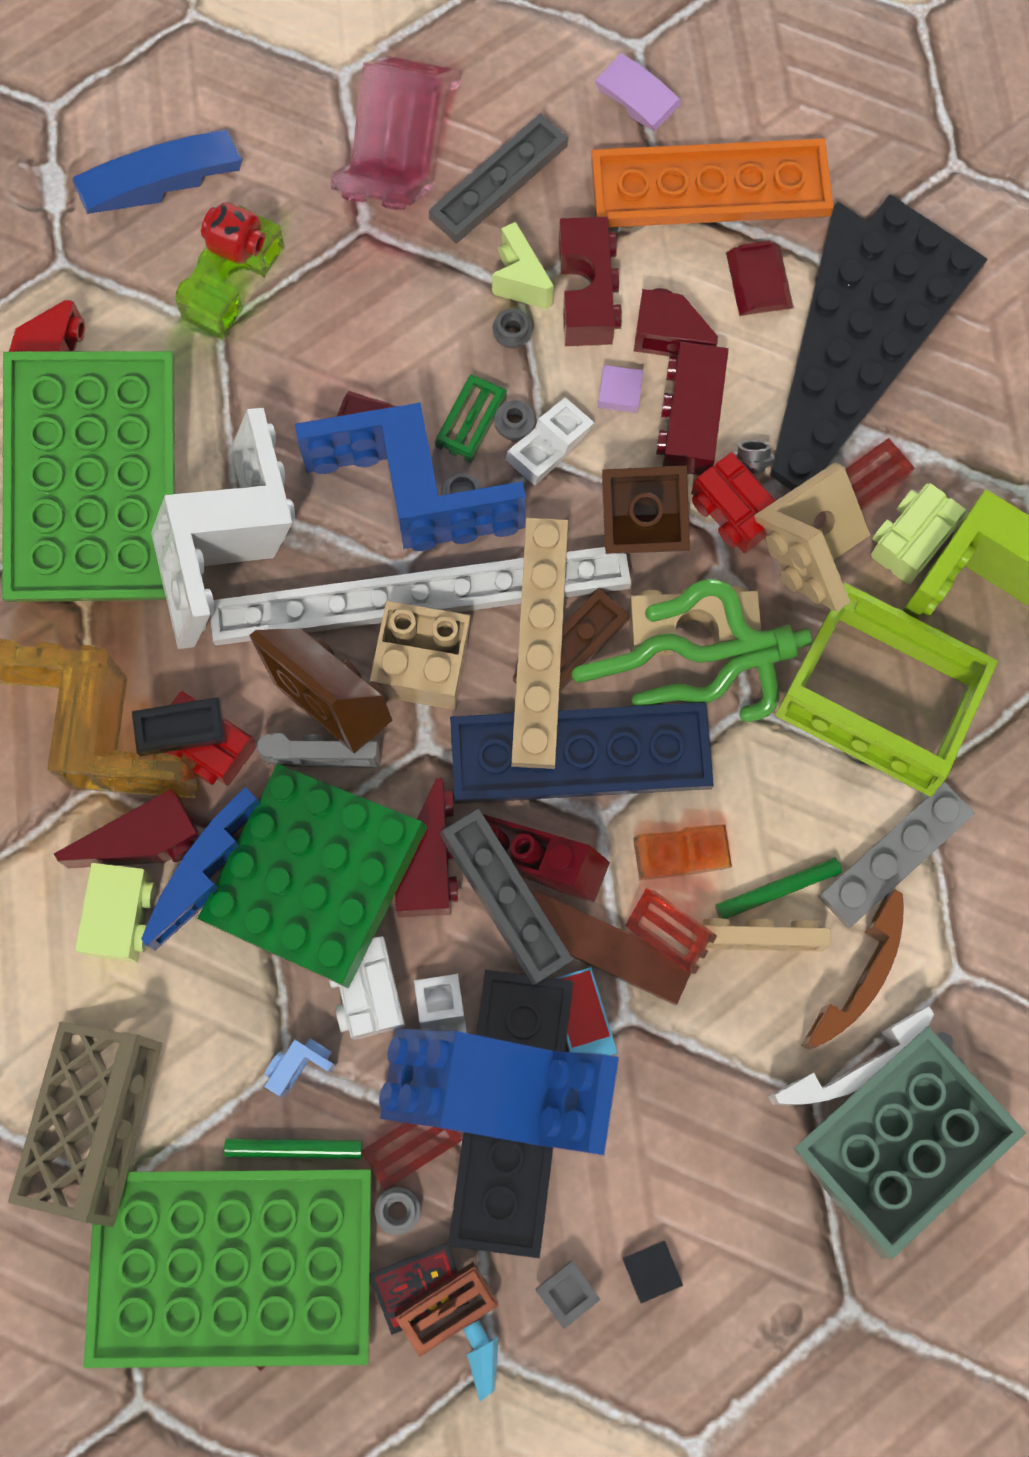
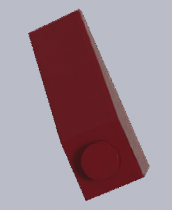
M170 789L55 852L54 855L57 861L67 868L91 867V863L117 866L166 863L171 859L173 862H179L199 838L200 833L181 798L173 789Z

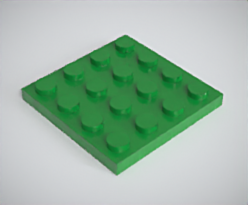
M277 764L258 800L260 805L251 813L237 841L239 847L234 852H231L215 883L218 889L213 894L210 893L197 919L349 989L428 827L422 821Z

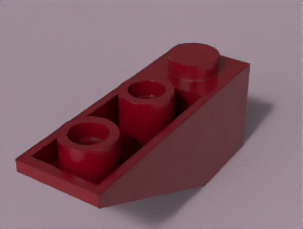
M436 778L417 818L428 828L395 893L398 917L451 915L450 903L458 902L457 876H449L448 859L454 858L439 835L446 828V817L454 816L453 790L444 791L443 778Z
M482 814L521 877L553 890L595 902L610 862L591 845Z

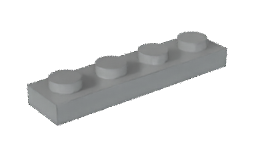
M944 782L932 797L928 796L818 897L847 929L851 928L967 822L975 812Z

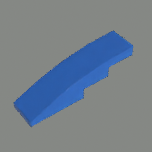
M226 129L188 136L144 148L73 177L72 182L86 213L91 214L161 203L164 192L200 187L203 176L239 171L242 159Z
M246 787L206 827L185 854L160 895L141 937L145 945L154 951L203 908L210 893L213 894L218 889L210 878L226 864L231 852H234L239 847L238 843L231 836L247 823L253 810L260 805L257 798Z

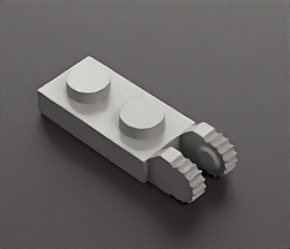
M269 733L267 735L264 734L262 737L260 736L256 745L258 748L257 752L264 759V762L273 766L280 764L282 766L378 768L381 765V750L377 741L371 740L355 754L340 741H328V737L315 734L302 736V741H290L283 733H274L273 735Z

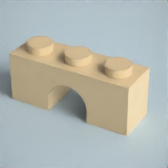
M733 586L732 588L735 589L740 599L746 624L754 630L761 631L758 591H746L744 587ZM686 589L680 591L679 594L662 595V592L659 590H645L639 592L637 596H631L628 614L630 615L629 635L631 652L647 638L664 633L676 634V629L686 623H698L706 627L712 635L713 644L736 637L729 628L722 601L718 597L707 596L701 599L688 612L656 622L649 621L646 618L645 611L647 607L677 598ZM663 650L654 656L673 655L674 651Z

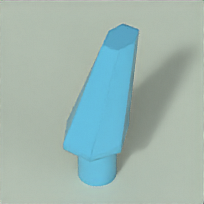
M478 1319L465 1327L463 1331L473 1349L466 1355L469 1359L479 1401H481L495 1390L498 1338L495 1337L489 1340Z

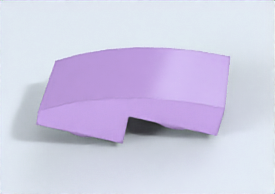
M622 53L595 80L600 92L624 105L629 117L653 131H656L681 105L680 99L666 85Z

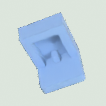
M311 1038L308 1039L305 1045L294 1039L285 1055L278 1052L269 1064L265 1075L270 1079L264 1087L279 1097L286 1098L309 1060L332 1073L336 1067L335 1064L328 1061L332 1052Z

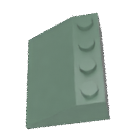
M928 1026L793 1149L849 1222L877 1254L884 1259H893L1018 1142L1026 1132Z

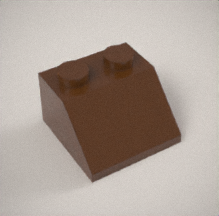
M687 466L602 469L605 555L690 551Z

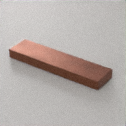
M534 890L532 895L571 957L671 1004H678L694 968V963Z

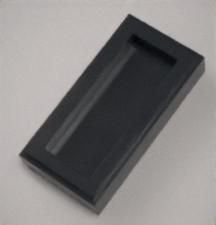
M219 697L132 711L136 752L140 757L227 743L222 704Z

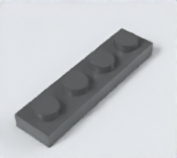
M540 113L429 209V219L457 244L560 154L568 145V137Z
M479 809L439 833L532 985L537 984L573 960Z

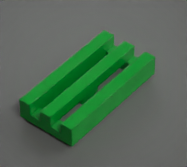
M470 374L435 439V447L441 450L446 448L450 454L456 457L459 454L464 457L465 461L472 463L494 421L497 409L507 397V390ZM475 388L481 389L455 440L449 439ZM489 395H494L468 446L463 445Z

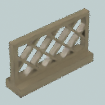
M59 1022L8 1203L68 1217L84 1223L114 1227L161 1052L162 1042L137 1034L119 1033ZM72 1034L79 1035L86 1050L73 1061H70L67 1051ZM93 1038H95V1039H100V1040H98V1041L95 1043L94 1040H93ZM117 1042L119 1046L114 1064L107 1069L100 1053L112 1043ZM91 1060L98 1076L82 1088L76 1071ZM67 1079L73 1096L58 1107L54 1098L57 1086ZM103 1086L105 1096L102 1107L94 1115L87 1098ZM79 1106L85 1122L70 1133L63 1117ZM54 1124L61 1141L45 1152L42 1145L44 1132ZM90 1132L93 1138L88 1156L81 1160L75 1143ZM63 1152H66L72 1169L57 1180L50 1162ZM41 1170L47 1188L34 1198L26 1197L32 1176ZM77 1179L80 1187L74 1208L68 1207L62 1189ZM52 1198L54 1203L47 1201Z

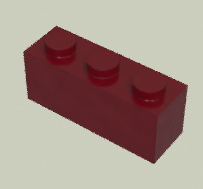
M680 342L677 357L669 356L666 380L673 381L672 394L664 393L661 417L668 418L667 431L659 430L656 455L663 456L662 467L687 466V474L698 476L710 467H713L729 348Z

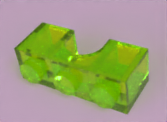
M260 215L258 217L261 221V232L265 233V242L259 255H252L245 263L236 264L212 254L206 247L201 252L197 261V267L189 278L183 279L176 290L175 302L182 319L223 340L243 310L238 289L227 284V278L240 270H249L265 277L285 248L280 226Z

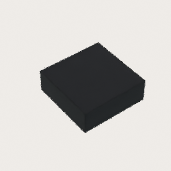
M665 1240L622 1258L640 1304L683 1286Z

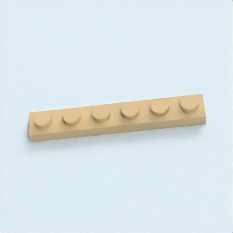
M526 518L511 767L555 769L568 520Z

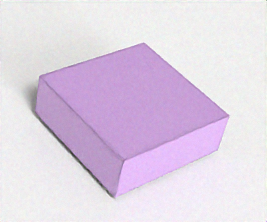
M603 365L598 408L638 413L643 370Z

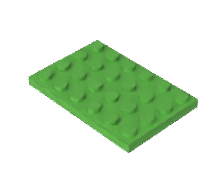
M3 352L2 600L5 602L166 600L151 531L164 495L175 494V378L173 352Z
M372 1170L128 1172L114 1227L92 1224L84 1368L369 1365Z

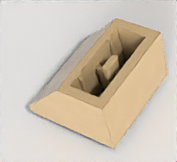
M386 601L369 682H376L385 691L389 699L456 710L464 670L470 615Z

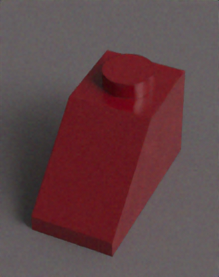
M663 288L653 290L642 289L633 352L677 357L680 342L717 346L718 335L683 294L672 293L670 290Z

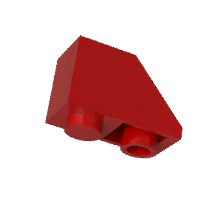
M64 300L15 328L8 352H74L77 342L80 343L85 334V320L81 317L74 301Z

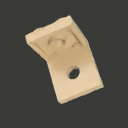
M833 463L755 514L754 517L757 523L764 526L767 533L766 545L771 557L777 559L781 566L780 578L782 583L792 592L798 591L809 597L815 604L821 603L837 612L849 604L850 600L834 560L871 535L845 467L838 463ZM825 511L826 521L823 527L818 530L813 527L814 519L820 512Z

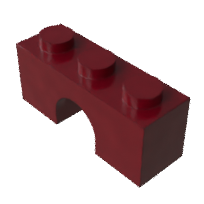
M608 217L560 218L558 239L560 274L580 275L590 282V285L584 289L564 291L563 324L565 347L613 345L614 330L621 329L622 326L621 305H614L613 293H619L618 268H611L610 258L616 257L617 253L616 232L609 233Z

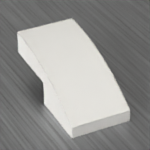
M564 397L538 419L536 427L531 433L508 450L505 460L535 486L582 441L593 428L594 422Z
M458 974L415 980L414 985L421 1030L467 1033Z

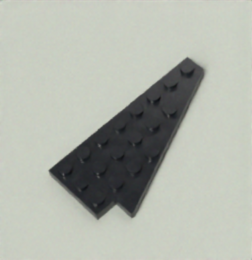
M891 194L869 221H866L839 202L834 205L775 450L774 464L771 467V477L792 491L829 466L983 269L988 260L986 257Z

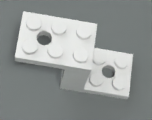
M264 408L246 410L231 446L240 488L164 495L153 525L151 535L178 649L195 647L202 631L206 629V623L210 615H213L214 612L212 593L210 589H204L201 577L204 574V566L274 558L282 542L285 541L288 530L295 522L293 502L291 499H286L283 487L285 484L284 466L281 461H277L274 451L276 444L275 430L271 423L267 424Z

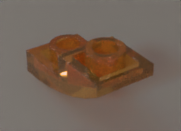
M725 824L685 827L675 832L638 834L633 838L639 880L684 876L732 867Z

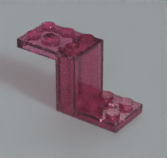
M384 56L363 62L351 163L332 172L330 189L341 191L342 198L350 201L366 202V197L382 200L381 206L395 210H405L406 205L411 206L432 191L446 96L449 91L460 87L462 70L393 56Z

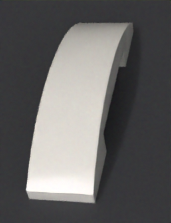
M930 1007L914 1012L881 1031L890 1046L889 1049L823 1087L814 1073L807 1074L768 1096L771 1104L782 1106L805 1105L835 1099L857 1091L920 1032L929 1026L934 1013Z

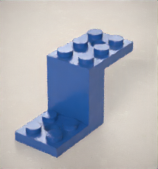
M421 402L295 424L297 440L307 473L329 474L336 471L339 467L350 465L369 467L377 464L379 460L387 459L403 549L412 548L415 551H425L434 548L437 543L453 541L456 544H466L475 541L478 536L494 534L497 537H506L517 533L518 529L525 528L526 495L523 481L438 496Z
M396 1029L395 1037L391 1040L387 1052L388 1062L390 1063L387 1082L382 1086L379 1096L380 1119L604 1156L619 1057L597 1053L550 1051L459 1031Z

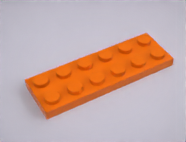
M825 139L595 149L591 153L595 216L608 217V227L831 217L833 211Z

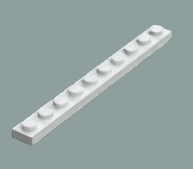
M605 547L566 552L564 598L594 594L598 588L603 592L630 589L631 579L626 554L605 555ZM524 558L213 600L214 612L213 615H210L213 642L217 646L252 641L249 635L255 630L301 628L306 633L382 623L386 601L455 613L521 604Z

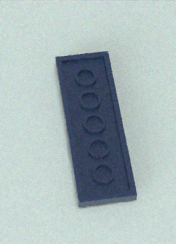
M706 702L559 710L555 769L511 767L515 713L450 717L455 804L709 790L714 786Z

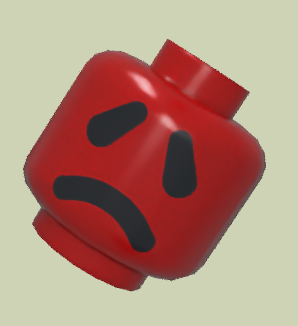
M224 202L217 207L210 208L203 219L201 236L205 239V245L212 254L233 263L242 264L250 259L252 255L257 256L261 252L265 242V233L261 232V221L254 212L233 203Z

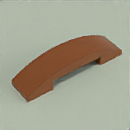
M894 889L884 897L864 932L878 940L879 944L842 1010L831 1003L822 1007L801 1044L804 1048L808 1050L816 1048L846 1030L868 1008L882 988L894 963L901 940L904 914L903 894Z

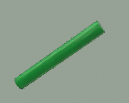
M834 857L715 904V908L719 918L728 919L841 874L842 869L837 858Z
M226 1138L224 1156L361 1159L362 1140Z

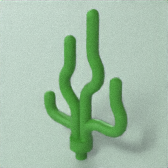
M704 579L690 585L677 598L648 606L645 611L646 618L649 621L656 622L688 612L701 599L707 596H715L722 601L727 623L736 638L700 646L692 643L685 637L673 633L657 634L647 638L630 653L577 666L573 669L571 675L575 682L583 683L630 671L643 666L656 653L663 650L677 652L684 658L698 663L714 662L733 657L721 668L715 680L705 687H694L682 683L669 684L637 692L632 696L631 703L633 706L659 705L678 700L687 703H710L719 699L730 688L735 678L741 672L757 667L763 697L758 703L744 706L739 713L741 720L744 722H753L769 716L778 705L779 685L774 663L797 658V648L812 645V638L808 628L793 632L789 624L764 631L752 629L746 624L740 599L735 589L728 583L718 579Z

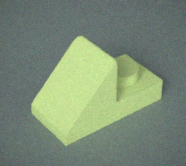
M514 222L501 228V246L498 247V252L505 268L492 275V293L499 297L544 309L552 306L554 285L517 223Z

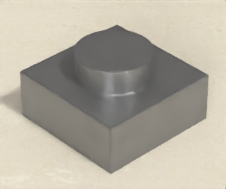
M572 1260L535 1289L563 1329L601 1300Z

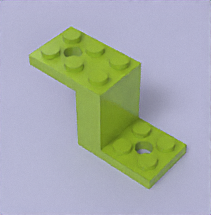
M985 489L963 519L903 611L916 619L922 613L930 617L954 584V579L964 567H967L1029 606V515Z

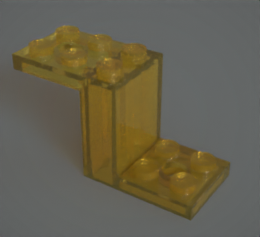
M0 639V684L59 689L47 770L69 789L161 795L173 789L179 797L197 798L199 781L184 762H180L179 757L169 754H154L153 760L136 759L134 753L117 751L127 676L111 655L106 653L105 649L97 646L83 645L80 646L79 651L63 650L62 646L49 642H39L36 644V647H22L15 641Z

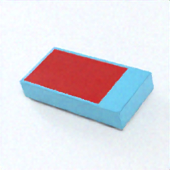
M586 968L554 978L573 981L566 1039L570 1052L597 1053L611 1056L617 1054L618 1052L592 968Z

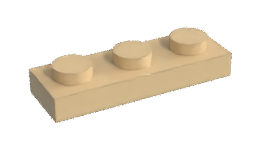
M710 918L704 919L703 926H696L692 931V949L823 952L831 947V928H818V922L812 920L792 921L790 928L774 927V921L767 919L748 920L747 927L730 926L729 919Z

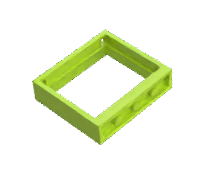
M844 583L843 585L850 603L837 612L832 609L828 611L775 716L932 797L948 777L998 660L979 651L975 647H971L947 635L942 630L908 615L905 611L894 608L869 595L867 592ZM839 620L967 685L936 755L805 688Z

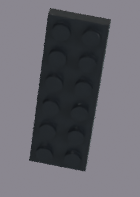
M485 969L476 1035L550 1051L565 1052L573 981L545 978L532 985L527 975ZM463 1132L448 1246L540 1259L553 1148Z

